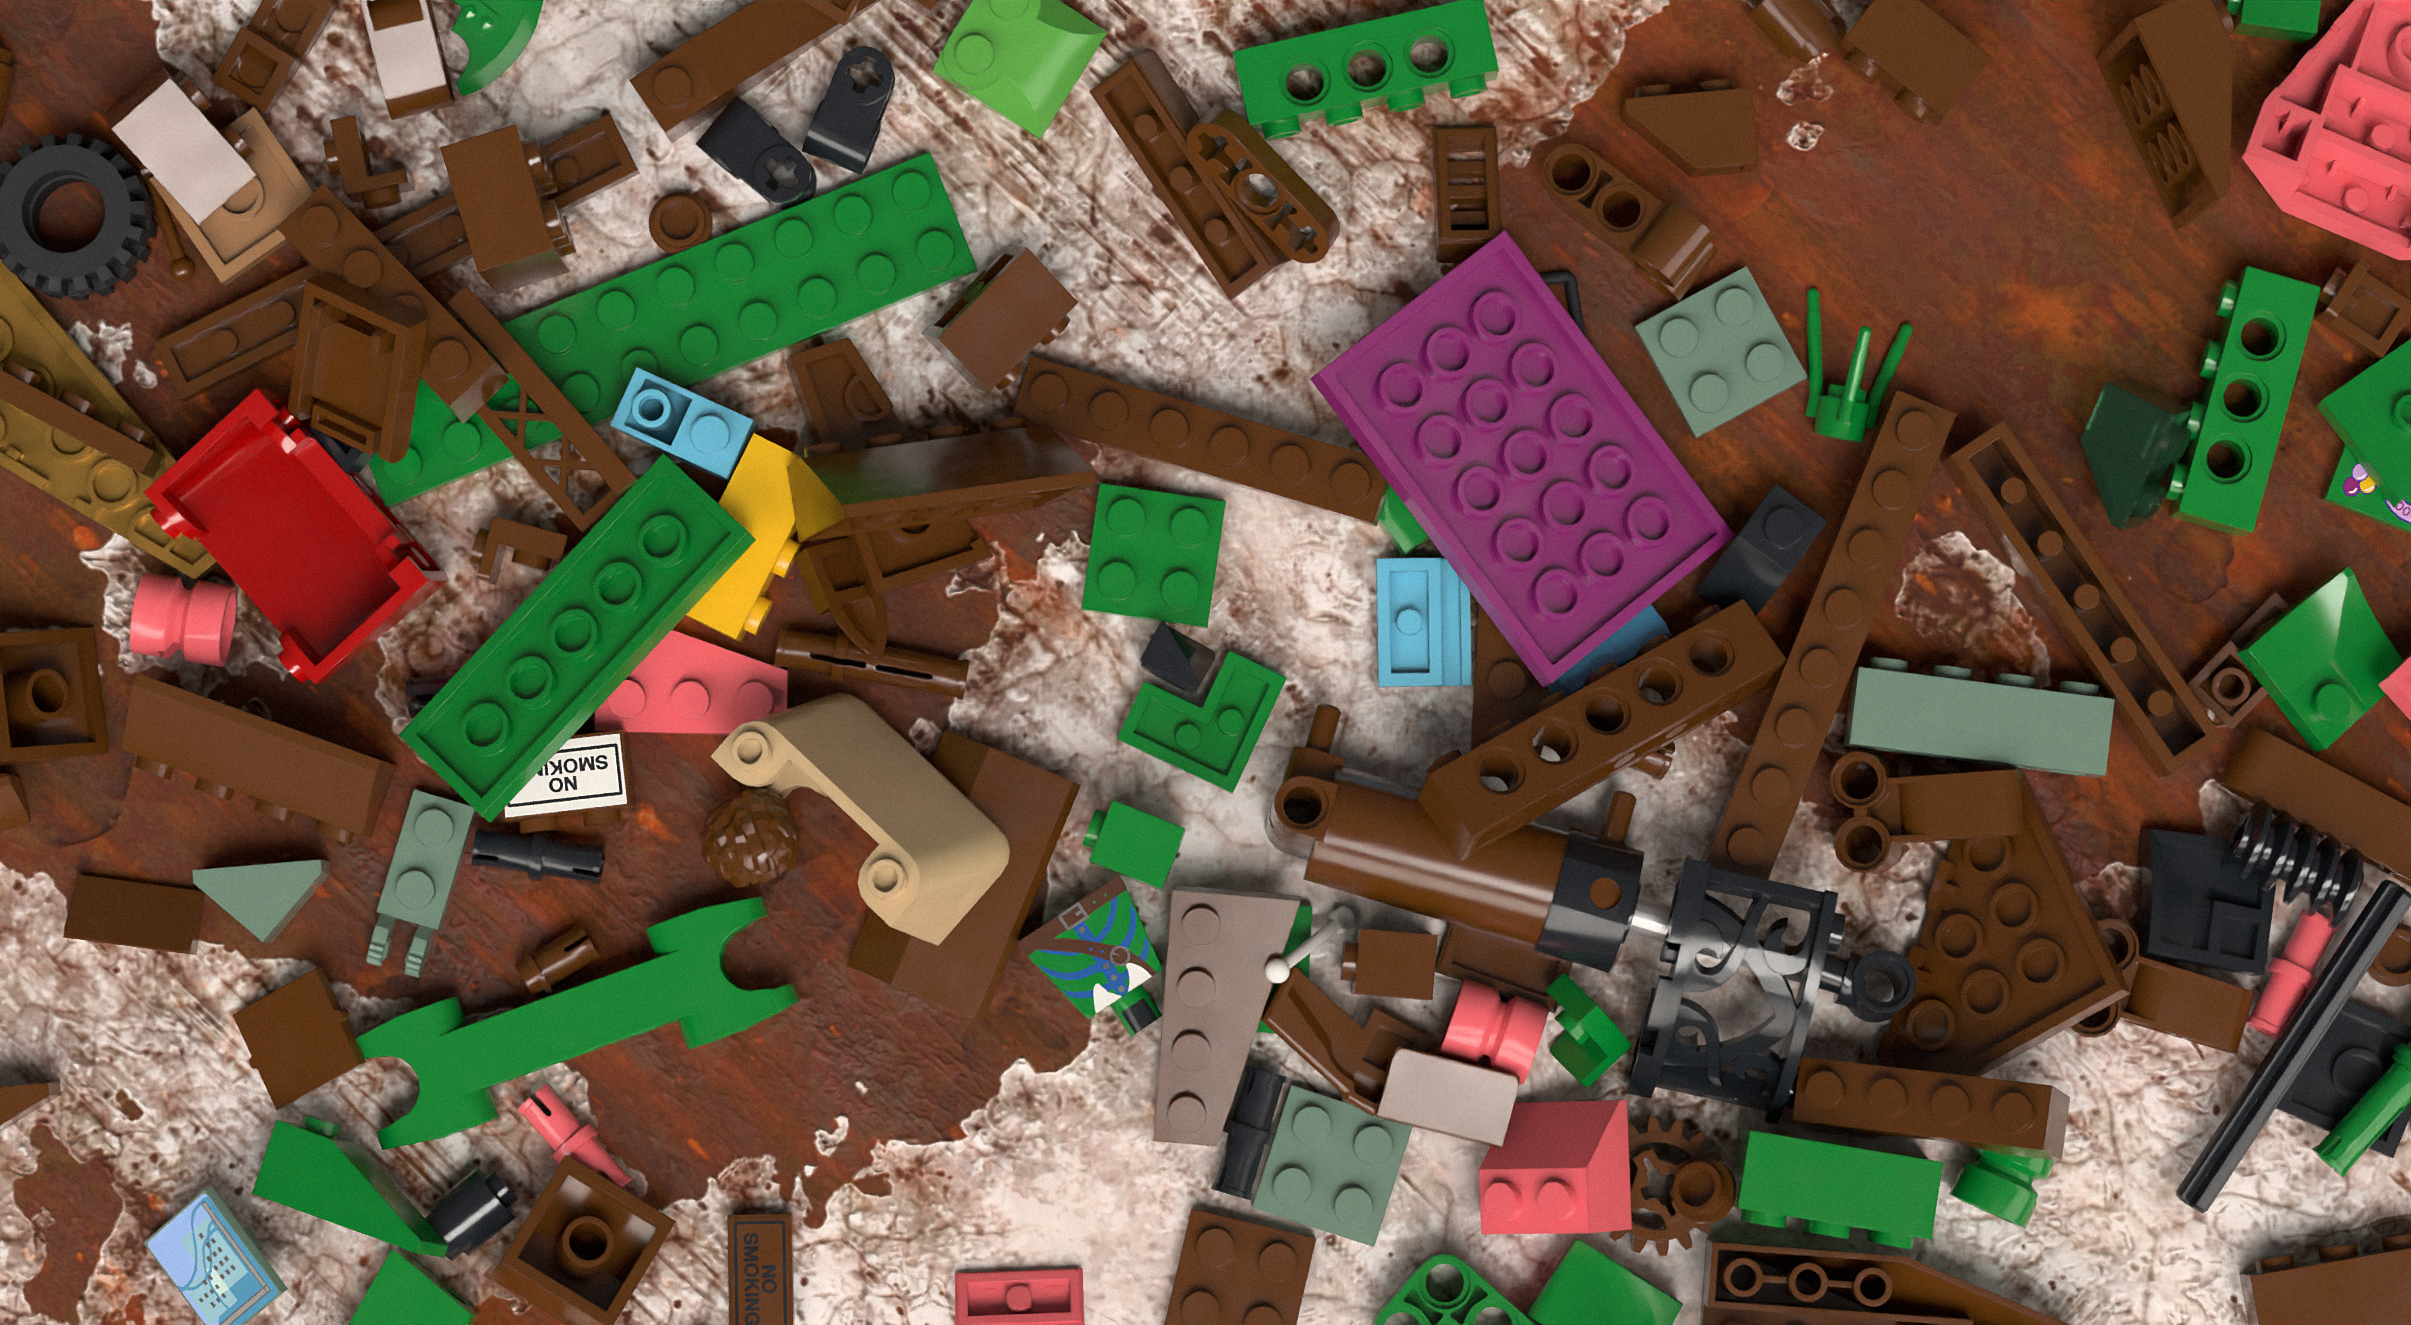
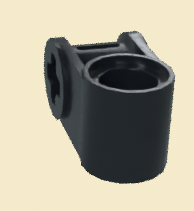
M862 46L853 48L843 55L837 65L825 98L821 100L814 114L802 147V152L859 175L863 174L878 139L882 126L881 121L895 86L894 71L885 54L876 48ZM868 62L874 63L876 75L882 80L879 87L869 85L865 89L864 94L857 93V85L855 80L849 76L852 69L863 71Z
M737 95L695 144L734 178L744 181L766 201L780 210H786L811 200L817 190L818 179L815 169L802 153L779 135V131ZM781 167L789 172L794 168L793 174L799 180L797 185L793 189H789L785 185L777 188L778 182L772 176L776 169Z

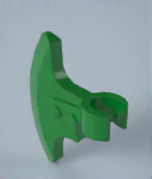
M449 0L462 9L451 31L466 43L469 50V62L456 82L461 95L466 96L486 87L499 78L518 59L536 29L544 0Z

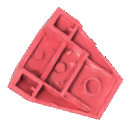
M2354 0L2318 43L2304 55L2284 81L2264 100L2260 106L2242 159L2281 211L2397 260H2411V0Z

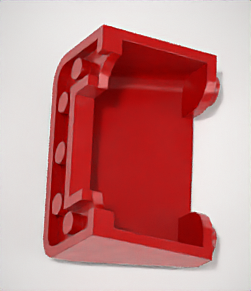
M256 388L143 493L155 505L150 511V515L161 529L175 540L183 534L193 541H199L281 633L278 640L284 648L277 656L284 667L302 683L310 679L314 685L323 684L426 601L449 578L434 557L392 510L386 508L384 501L359 473H345L307 428L311 424V420L309 418L299 420L288 412L289 398L279 391Z

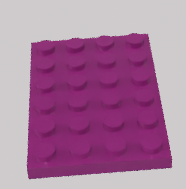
M1506 230L1310 378L1542 687L1553 683L1735 537L1734 533Z

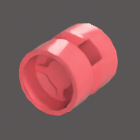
M145 572L139 582L133 605L130 627L131 652L169 659L176 650H181L187 662L223 667L230 652L236 623V587L199 580L191 589H185L180 577Z
M1464 978L1453 1004L1437 1055L1475 1065L1480 1060H1484L1487 1063L1488 1069L1519 1076V1084L1523 1085L1540 1043L1550 1007L1519 996H1515L1508 1003H1504L1500 999L1498 989Z

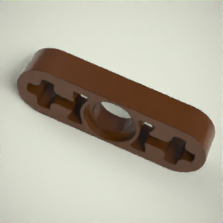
M1222 107L1212 108L1203 113L1187 137V149L1194 162L1289 258L1307 264L1323 259L1340 233L1338 217L1331 207L1238 113ZM1221 135L1228 143L1224 142L1218 146L1210 137L1216 138ZM1242 156H1244L1247 160L1239 170L1234 163L1237 164ZM1262 174L1270 178L1277 187L1278 196L1265 197L1257 193L1250 184L1249 175ZM1288 201L1293 208L1290 207L1285 215H1283L1280 211ZM1311 226L1317 234L1313 232L1306 236L1299 228L1304 229Z

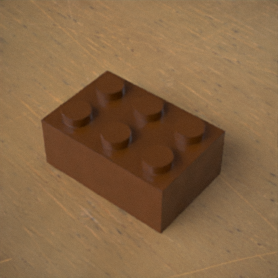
M515 124L440 147L477 271L497 294L571 272L566 256L577 252L566 216H563L561 209L557 208L554 199L550 201L547 195L558 192L549 159L547 155H544L541 146L538 147L535 137L526 140Z

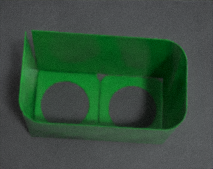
M1575 1238L1524 1312V1315L1540 1325H1672L1683 1304L1584 1241Z

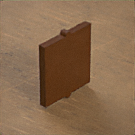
M322 967L311 970L233 1014L234 1020L252 1056L249 1060V1065L253 1069H258L276 1110L287 1107L366 1063L347 1022L350 1016L349 1011L345 1008L341 1009Z

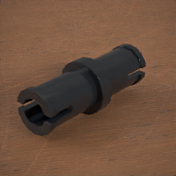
M478 826L472 854L476 855L472 857V866H486L527 872L528 879L542 881L544 875L587 881L600 885L605 864V857L603 855L605 856L606 845L550 838V831L534 832V835Z
M1247 1065L1245 1069L1246 1075L1232 1121L1226 1119L1222 1132L1228 1133L1211 1189L1251 1200V1191L1265 1145L1271 1146L1275 1133L1269 1132L1282 1085L1286 1081V1076Z

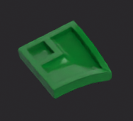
M2349 566L2337 570L2309 591L2237 652V655L2314 752L2327 749L2386 694L2378 684L2403 661L2371 611L2355 574Z

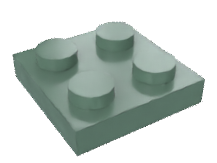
M1747 266L1634 327L1637 337L1694 440L1808 378Z
M1291 1085L1252 1208L1374 1247L1412 1126L1376 1118V1116H1371L1348 1103Z

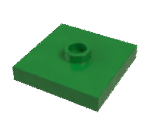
M2410 339L2322 399L2316 406L2393 507H2396L2411 496Z

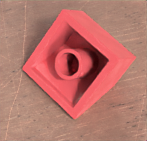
M1627 1100L1514 1103L1502 1148L1490 1146L1479 1168L1481 1234H1568L1632 1230Z

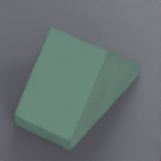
M326 860L192 870L193 883L259 940L269 943L276 939L331 874L330 861Z

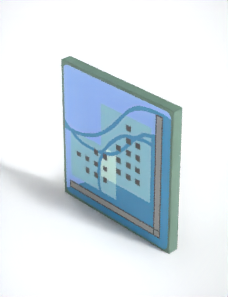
M211 1185L200 1192L144 1242L147 1249L204 1325H246L288 1289L260 1252L264 1248L249 1227L243 1229Z

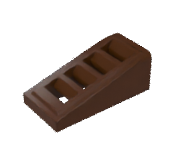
M1496 126L1433 127L1436 261L1439 263H1462L1502 233ZM1483 152V161H1448L1447 153ZM1484 178V185H1449V179ZM1484 204V211L1450 212V205Z

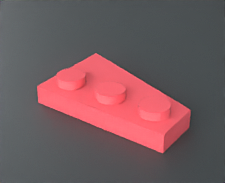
M671 630L595 711V732L623 730L627 733L730 735L741 724L789 708V672Z

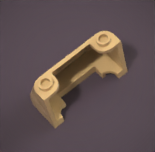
M835 693L741 724L730 733L710 756L729 775L742 784L754 787L765 786L771 793L783 799L793 789L800 787L810 788L826 797L829 796L879 843L877 848L866 859L859 872V891L866 904L890 927L937 946L940 945L997 880L1008 864L1010 847L1008 838L1001 828L868 704L850 694Z

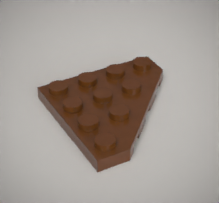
M2014 767V768H2012L2011 770H2020V769ZM2020 770L2024 835L1952 840L1946 860L1940 859L1925 905V909L1929 910L1918 945H1912L1907 959L1916 977L1915 993L1911 1001L1894 1015L1889 1032H1883L1876 1053L1880 1066L1981 1077L2131 994L2036 795L2022 770Z

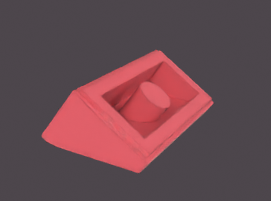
M1083 1268L955 1273V1325H1085Z

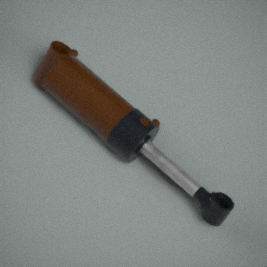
M1325 703L1318 705L1305 747H1291L1281 785L1266 818L1265 830L1269 841L1276 849L1308 860L1303 880L1534 947L1533 950L1607 973L1610 972L1620 945L1624 944L1628 933L1663 943L1671 905L1639 896L1641 890L1639 880L1644 861V851L1627 847L1625 844L1637 801L1633 794L1620 790L1612 793L1601 835L1570 827L1565 832L1530 822L1460 862L1419 802L1418 797L1422 789L1345 767L1346 758L1330 754L1341 716V711L1338 707ZM1300 807L1307 811L1313 822L1297 824L1287 817L1284 809ZM1755 931L1764 940L1765 933ZM1781 938L1784 944H1787L1789 946H1796L1799 944L1797 942ZM1724 941L1720 960L1725 958L1731 948ZM1849 948L1845 957L1831 952L1826 953L1819 989L1834 993L1833 1003L1846 1006L1857 1018L1865 1022L1879 1023L1891 1019L1911 1001L1916 989V977L1909 962L1903 956L1893 951L1878 950L1872 953H1864ZM1702 949L1698 952L1717 958L1715 952L1711 949ZM1742 960L1740 966L1750 968L1747 965V963L1744 960ZM1803 970L1785 976L1788 980L1800 983ZM1872 971L1880 972L1891 980L1894 992L1890 1001L1882 1002L1871 998L1864 986L1866 973Z

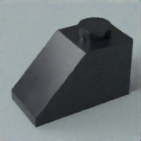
M1775 484L1766 493L1694 592L1711 605L1719 604L1723 610L1744 599L1755 616H1757L1794 569L1828 521L1782 487Z

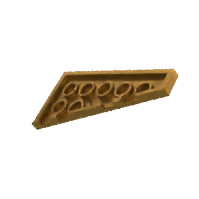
M0 255V369L2 370L7 359L41 376L42 378L36 389L58 400L65 389L98 407L93 416L94 420L115 430L120 419L154 436L155 438L149 449L165 457L152 480L0 399V465L196 581L203 579L219 563L199 541H193L183 534L175 540L164 532L150 515V511L155 505L143 493L178 461L177 458L22 279L6 268L1 262L4 259Z

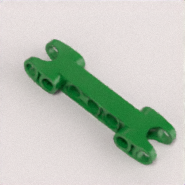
M763 897L700 908L648 927L645 931L655 959L471 1025H467L457 996L397 1016L357 1037L356 1041L365 1060L389 1056L400 1058L412 1066L418 1076L420 1091L417 1103L411 1111L389 1127L376 1131L381 1149L386 1150L445 1138L498 1119L500 1116L490 1091L491 1087L675 1021L679 1024L687 1050H691L748 1030L798 1003L799 998L793 983L776 989L751 991L743 989L734 983L725 970L724 954L726 946L732 937L754 921L769 915Z

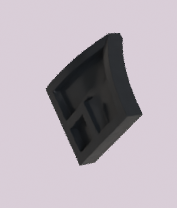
M2156 829L2140 830L2142 897L2138 939L2140 944L2139 954L2249 976L2264 975L2276 884L2266 893L2260 891L2263 871L2258 868L2244 881L2238 879L2240 859L2235 856L2220 869L2221 855L2228 839Z

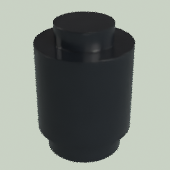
M476 1167L429 1205L431 1213L425 1219L449 1245L445 1256L449 1260L454 1261L463 1252L470 1256L512 1222L517 1215L511 1205L519 1198L497 1170L494 1169L486 1176Z

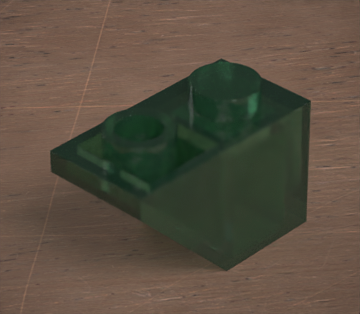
M2128 378L2107 381L2080 439L2110 524L2120 530L2140 526L2144 520L2149 522L2156 515L2166 493V488L2160 485L2169 464H2176L2184 454L2192 433L2190 429L2186 428L2192 409Z

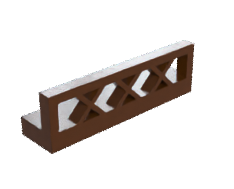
M466 285L447 302L452 307L448 312L459 323L463 320L479 338L478 343L486 351L488 348L503 365L500 367L505 374L512 375L521 386L519 412L492 411L485 403L476 413L578 529L585 534L610 511L638 479ZM529 396L545 414L528 413ZM501 420L518 421L517 438ZM527 421L554 423L563 433L561 460L535 459L526 450ZM571 444L587 462L570 461ZM543 468L560 469L559 486ZM569 469L596 471L612 490L583 514L568 497Z

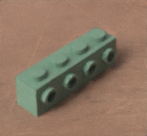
M1870 657L1869 668L1858 667L1852 671L1843 743L1845 747L2016 767L2091 778L2106 776L2115 699L2098 697V685L2061 681L2059 692L2034 689V677L1997 673L1996 684L1970 681L1972 670L1966 668L1934 665L1932 676L1907 673L1908 662L1877 657Z

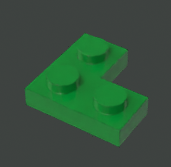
M1229 650L1202 708L1144 681L1117 740L1233 794L1287 677Z

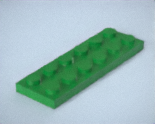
M663 453L400 732L399 736L465 801L491 823L745 553L756 539Z

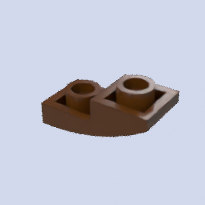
M2276 589L2246 618L2186 683L2192 693L2231 730L2268 694L2237 655V652L2292 606Z

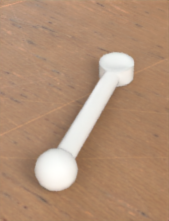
M1344 906L1331 911L1328 915V923L1283 959L1274 958L1266 964V978L1273 983H1282L1287 980L1290 975V969L1335 933L1343 934L1354 928L1355 916L1353 912Z

